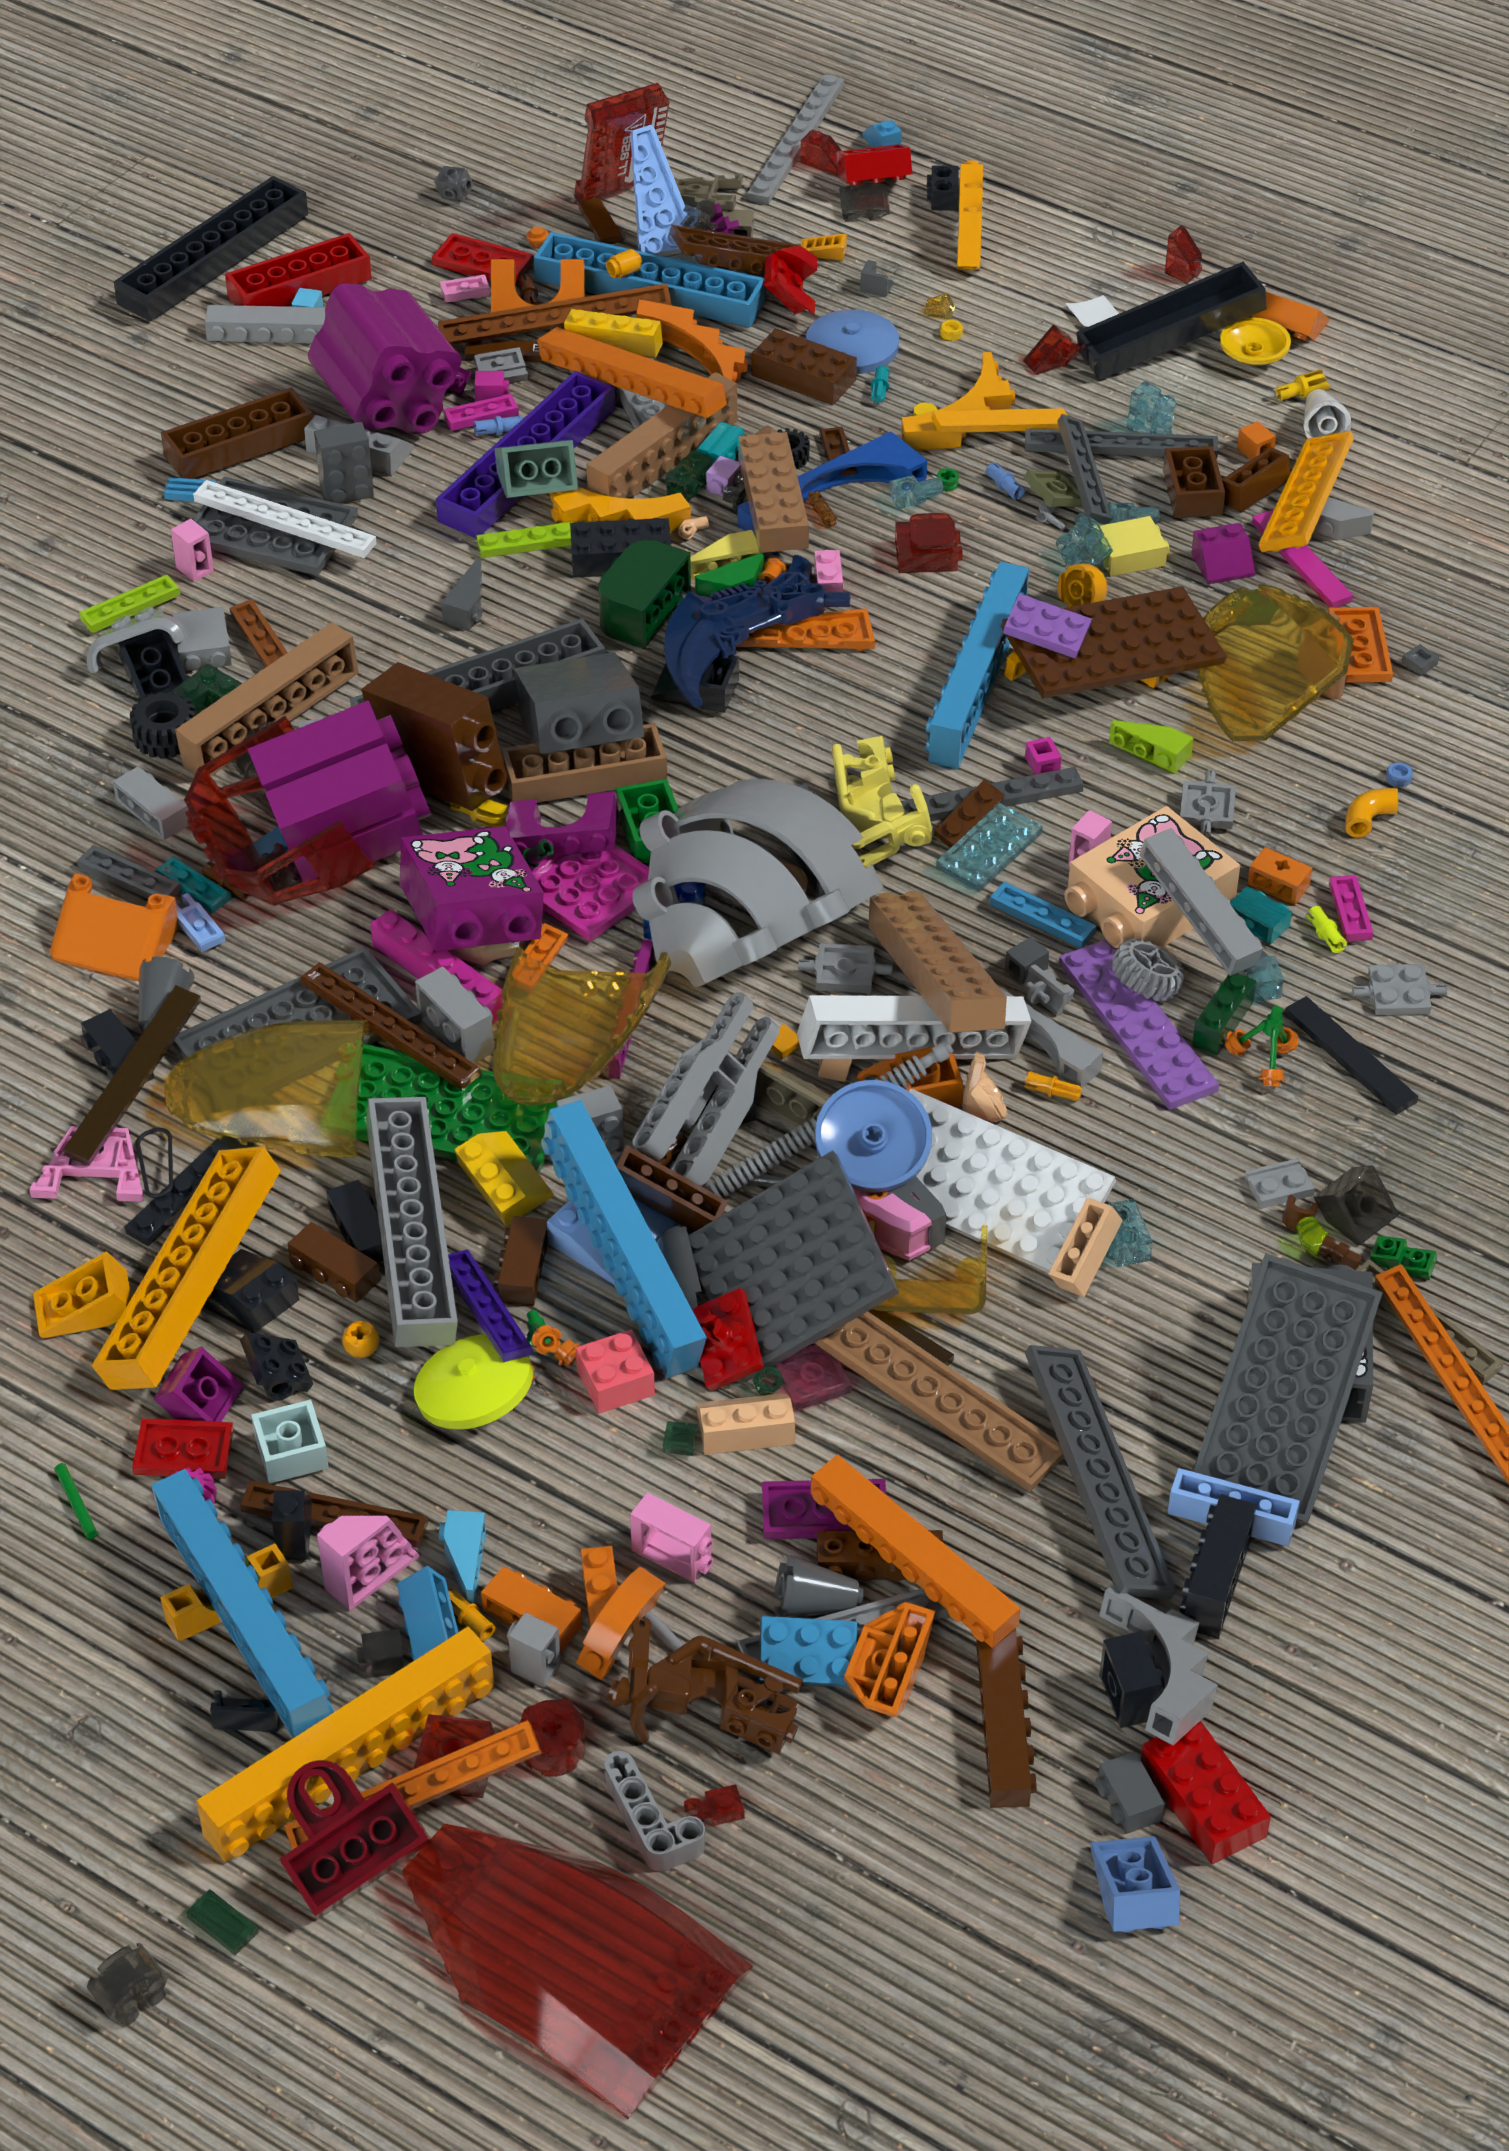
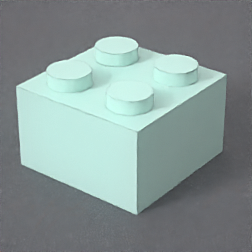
M311 1399L251 1415L255 1440L269 1484L329 1468L326 1445Z

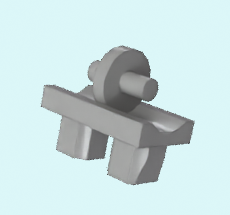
M1037 965L1030 966L1028 978L1022 986V989L1028 993L1027 1000L1032 1004L1041 1003L1056 1016L1062 1014L1065 1004L1071 1002L1074 989L1068 984L1061 985L1058 983L1055 974L1050 970L1043 971Z

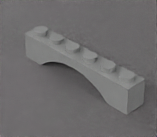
M1003 991L1006 996H1012L1007 991ZM1026 1004L1031 1018V1024L1026 1035L1037 1042L1049 1054L1059 1077L1083 1088L1101 1072L1103 1052Z

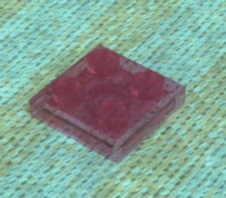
M817 1345L802 1349L773 1366L796 1411L852 1392V1385L838 1359Z

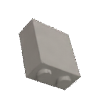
M223 607L172 613L173 617L184 626L188 634L185 640L177 643L179 658L185 671L232 665Z

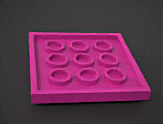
M614 845V850L549 856L531 871L544 892L543 910L587 941L592 942L636 909L633 903V890L636 886L648 881L649 867L617 845Z

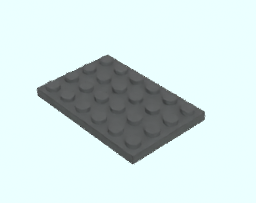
M225 476L219 482L220 485L347 527H351L358 517V508ZM206 505L202 506L193 519L194 522L209 533L211 550L317 576L336 550L335 548Z

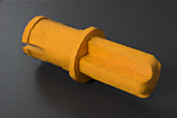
M1029 1071L1027 1074L1025 1089L1048 1094L1050 1098L1054 1095L1079 1101L1082 1088L1080 1086L1060 1081L1058 1076H1053L1052 1078Z
M456 1590L448 1591L453 1612L458 1617V1623L462 1626H469L481 1641L490 1638L496 1627L479 1612V1607L474 1603L470 1604Z

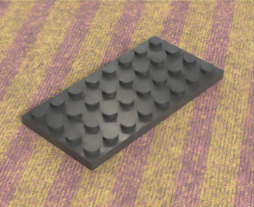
M366 947L325 965L413 1024L422 1020L419 1009ZM300 977L180 1032L172 1044L225 1112L228 1113L354 1053L358 1043L371 1045L383 1038L303 986Z
M1265 1253L1193 1472L1299 1500L1296 1521L1308 1524L1383 1292Z

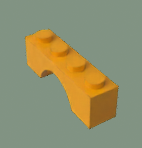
M275 1543L246 1556L244 1564L246 1567L252 1565L259 1579L257 1583L259 1588L265 1587L271 1598L293 1588L289 1564ZM190 1584L160 1597L165 1620L178 1642L222 1622L203 1590L196 1589Z

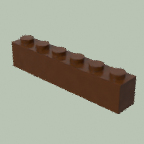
M1015 1628L993 1648L986 1642L976 1639L990 1808L1030 1807L1031 1794L1037 1791L1036 1774H1030L1029 1765H1034L1033 1745H1027L1026 1737H1031L1030 1717L1024 1718V1710H1028V1691L1022 1690L1021 1682L1026 1681L1025 1663H1019L1018 1656L1023 1655V1638L1016 1635Z

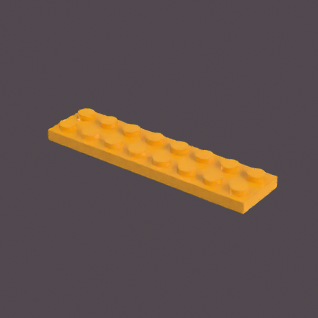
M1351 431L1306 439L1260 539L1259 547L1261 552H1277L1284 548H1300L1308 544L1354 440Z

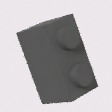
M1136 1751L1100 1763L1096 1787L1102 1797H1106L1110 1803V1812L1116 1824H1121L1126 1834L1162 1821L1164 1802Z

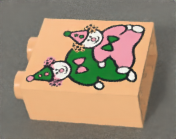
M1168 806L1163 807L1070 862L1068 889L1065 891V900L1069 909L1078 917H1088L1101 928L1105 939L1115 948H1118L1124 941H1128L1130 938L1135 940L1140 938L1144 942L1149 940L1152 944H1159L1160 948L1194 928L1139 856L1144 839L1172 828L1183 839L1190 853L1199 860L1200 866L1206 874L1213 878L1216 887L1222 895L1226 896L1229 901L1236 897L1240 864Z

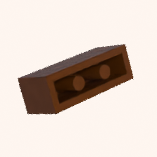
M1270 447L1223 478L1222 482L1225 490L1224 505L1242 512L1286 483L1290 476L1289 454Z
M513 1216L511 1228L506 1227L504 1245L507 1246L506 1250L500 1251L499 1267L502 1268L501 1272L495 1273L494 1290L499 1291V1297L503 1303L535 1305L548 1245V1219Z
M312 1222L287 1243L289 1260L296 1269L304 1270L312 1275L317 1282L325 1283L333 1288L341 1297H347L355 1303L361 1300L380 1282L378 1263Z

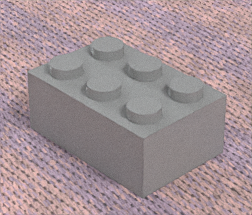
M441 967L415 981L417 1006L422 1015L421 1022L440 1042L474 1064L494 1053L493 1040L495 1037L492 1031L493 1015L488 1007H483L476 1000L473 992L466 990L454 974H450L444 967Z

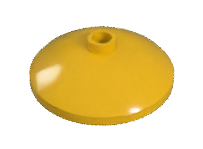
M1245 318L1224 327L1220 336V344L1227 355L1240 363L1267 365L1286 356L1290 350L1291 338L1287 330L1276 322L1263 318Z

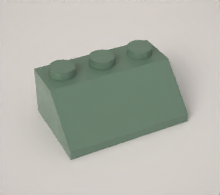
M573 440L494 448L497 474L506 498L578 490Z

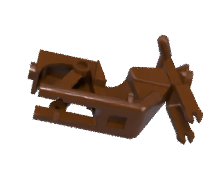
M639 1617L633 1620V1638L628 1644V1678L623 1676L620 1681L615 1679L609 1689L607 1698L612 1699L610 1705L612 1707L631 1703L630 1726L640 1743H645L649 1740V1733L643 1722L646 1705L650 1708L682 1715L686 1713L690 1702L701 1697H711L720 1703V1730L728 1731L777 1754H780L785 1742L792 1743L798 1730V1725L794 1724L798 1701L781 1694V1691L785 1688L797 1694L803 1679L702 1635L692 1638L648 1669L649 1640L652 1624L647 1617L644 1627L639 1626ZM738 1668L765 1679V1683L761 1685L738 1675ZM778 1709L784 1711V1713L780 1714L776 1712Z

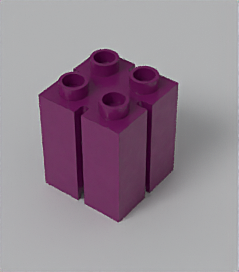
M369 700L248 748L261 784L266 790L265 794L291 856L294 857V863L306 889L401 851V837L423 835L418 820L431 816L419 786L418 778L408 755L404 751L402 741L391 715L377 720Z

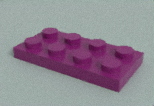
M868 1479L886 1494L885 1479ZM811 1480L762 1482L764 1539L817 1538V1531H854L847 1524L840 1523L834 1516V1513L825 1505H819L811 1495Z

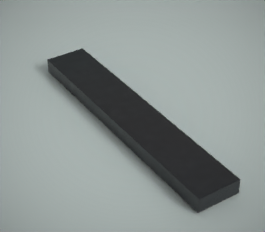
M1305 996L1285 1008V1015L1395 1115L1417 1103V1094L1310 998Z

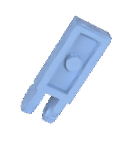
M187 893L182 895L181 899L185 908L180 909L176 904L178 923L197 948L204 952L225 942L224 933L199 902H195Z

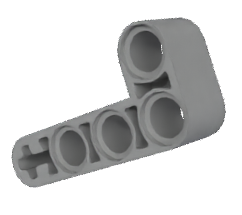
M625 1751L610 1753L604 1763L605 1783L647 1866L654 1871L662 1872L701 1856L705 1850L704 1823L697 1817L687 1816L667 1824L631 1755ZM632 1796L638 1797L637 1799H628V1797ZM645 1822L652 1823L650 1825H642ZM694 1836L696 1838L686 1839L685 1837ZM661 1848L665 1849V1851L657 1852L655 1849Z

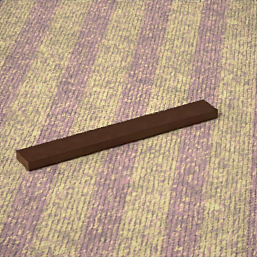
M319 962L300 977L303 986L460 1090L466 1088L481 1075L480 1067Z

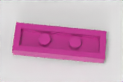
M507 394L443 409V413L450 430L453 431L475 426V420L494 419L495 416H501V418L519 415V407L512 394Z
M1357 876L1330 877L1329 887L1344 939L1347 942L1372 940L1373 929Z

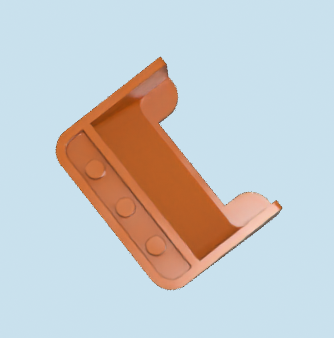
M75 873L68 884L51 943L50 954L52 959L57 962L139 981V968L142 961L146 959V962H149L155 956L163 957L179 930L175 897L153 894L148 898L145 907L90 894L93 888L91 879L85 875Z

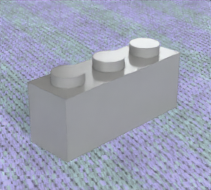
M139 766L113 781L116 801L164 840L190 825L188 817L189 808L186 802L182 799L179 800L171 793L168 787L162 786L155 780L152 774L146 773Z

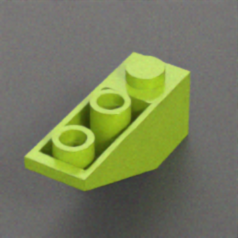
M1113 720L1110 727L1109 742L1175 774L1191 758L1194 737L1173 727Z

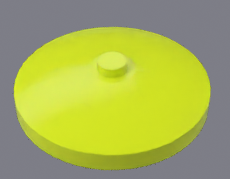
M486 1334L469 1336L455 1341V1345L445 1346L423 1365L414 1384L415 1401L425 1419L436 1426L458 1430L483 1426L506 1415L522 1401L532 1384L533 1366L529 1356L503 1362Z

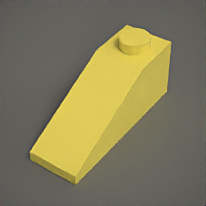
M748 530L728 534L691 556V581L695 580L696 575L760 554L753 531Z

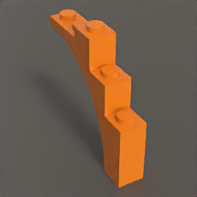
M639 299L636 318L660 321L662 340L690 354L704 366L710 375L716 372L735 383L736 381L740 382L741 374L746 373L749 359H744L746 349L722 345L723 340L719 339L720 329L697 325V320L693 319L694 310Z

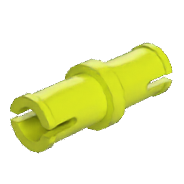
M1320 906L1310 908L1308 910L1310 913H1307L1306 917L1316 928L1317 936L1325 940L1333 953L1343 951L1345 948L1342 944L1347 946V941L1338 932L1336 923L1328 919Z

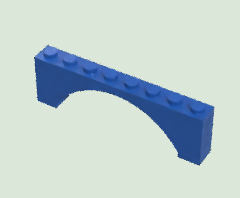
M890 431L798 476L803 502L805 503L811 497L829 488L856 482H884L910 488L927 479V460ZM855 467L856 474L840 476L843 471ZM746 501L738 505V525L744 531L752 530L755 535L749 504ZM775 551V552H770V553H771L772 555H775V554H777V553H779V552H781V551Z

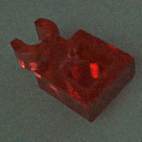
M736 1784L705 1791V1800L703 1801L697 1798H690L684 1801L685 1812L695 1810L698 1813L690 1816L697 1817L702 1822L705 1819L711 1818L713 1826L745 1819V1811Z

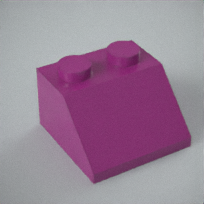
M1241 522L1194 531L1191 554L1208 585L1255 576L1249 537Z
M201 1346L181 1354L153 1399L175 1419L222 1422L244 1385Z

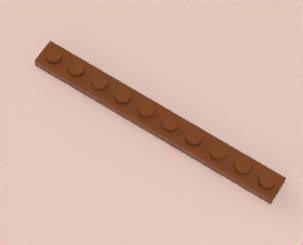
M665 283L438 321V328L449 343L455 345L563 327L571 309L629 316L637 313L639 299L666 305L672 304L668 285Z

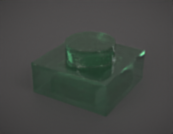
M667 1421L663 1453L693 1456L698 1432L697 1424Z

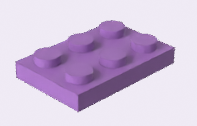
M1019 593L1003 633L1076 659L1092 619Z

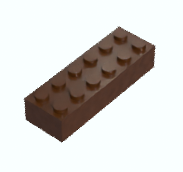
M291 387L161 432L163 453L181 478L195 479L196 477L305 440L304 428L313 419V413Z

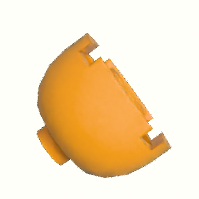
M1087 563L1074 564L1066 567V571L1060 574L1057 584L1058 596L1060 601H1064L1067 606L1073 607L1105 600L1108 590L1107 580L1097 567Z

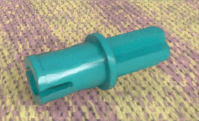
M878 366L875 370V377L871 381V400L877 405L879 402H884L885 394L889 389L888 378L890 370L886 366Z

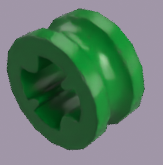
M950 468L938 471L937 487L942 491L957 489L958 472Z

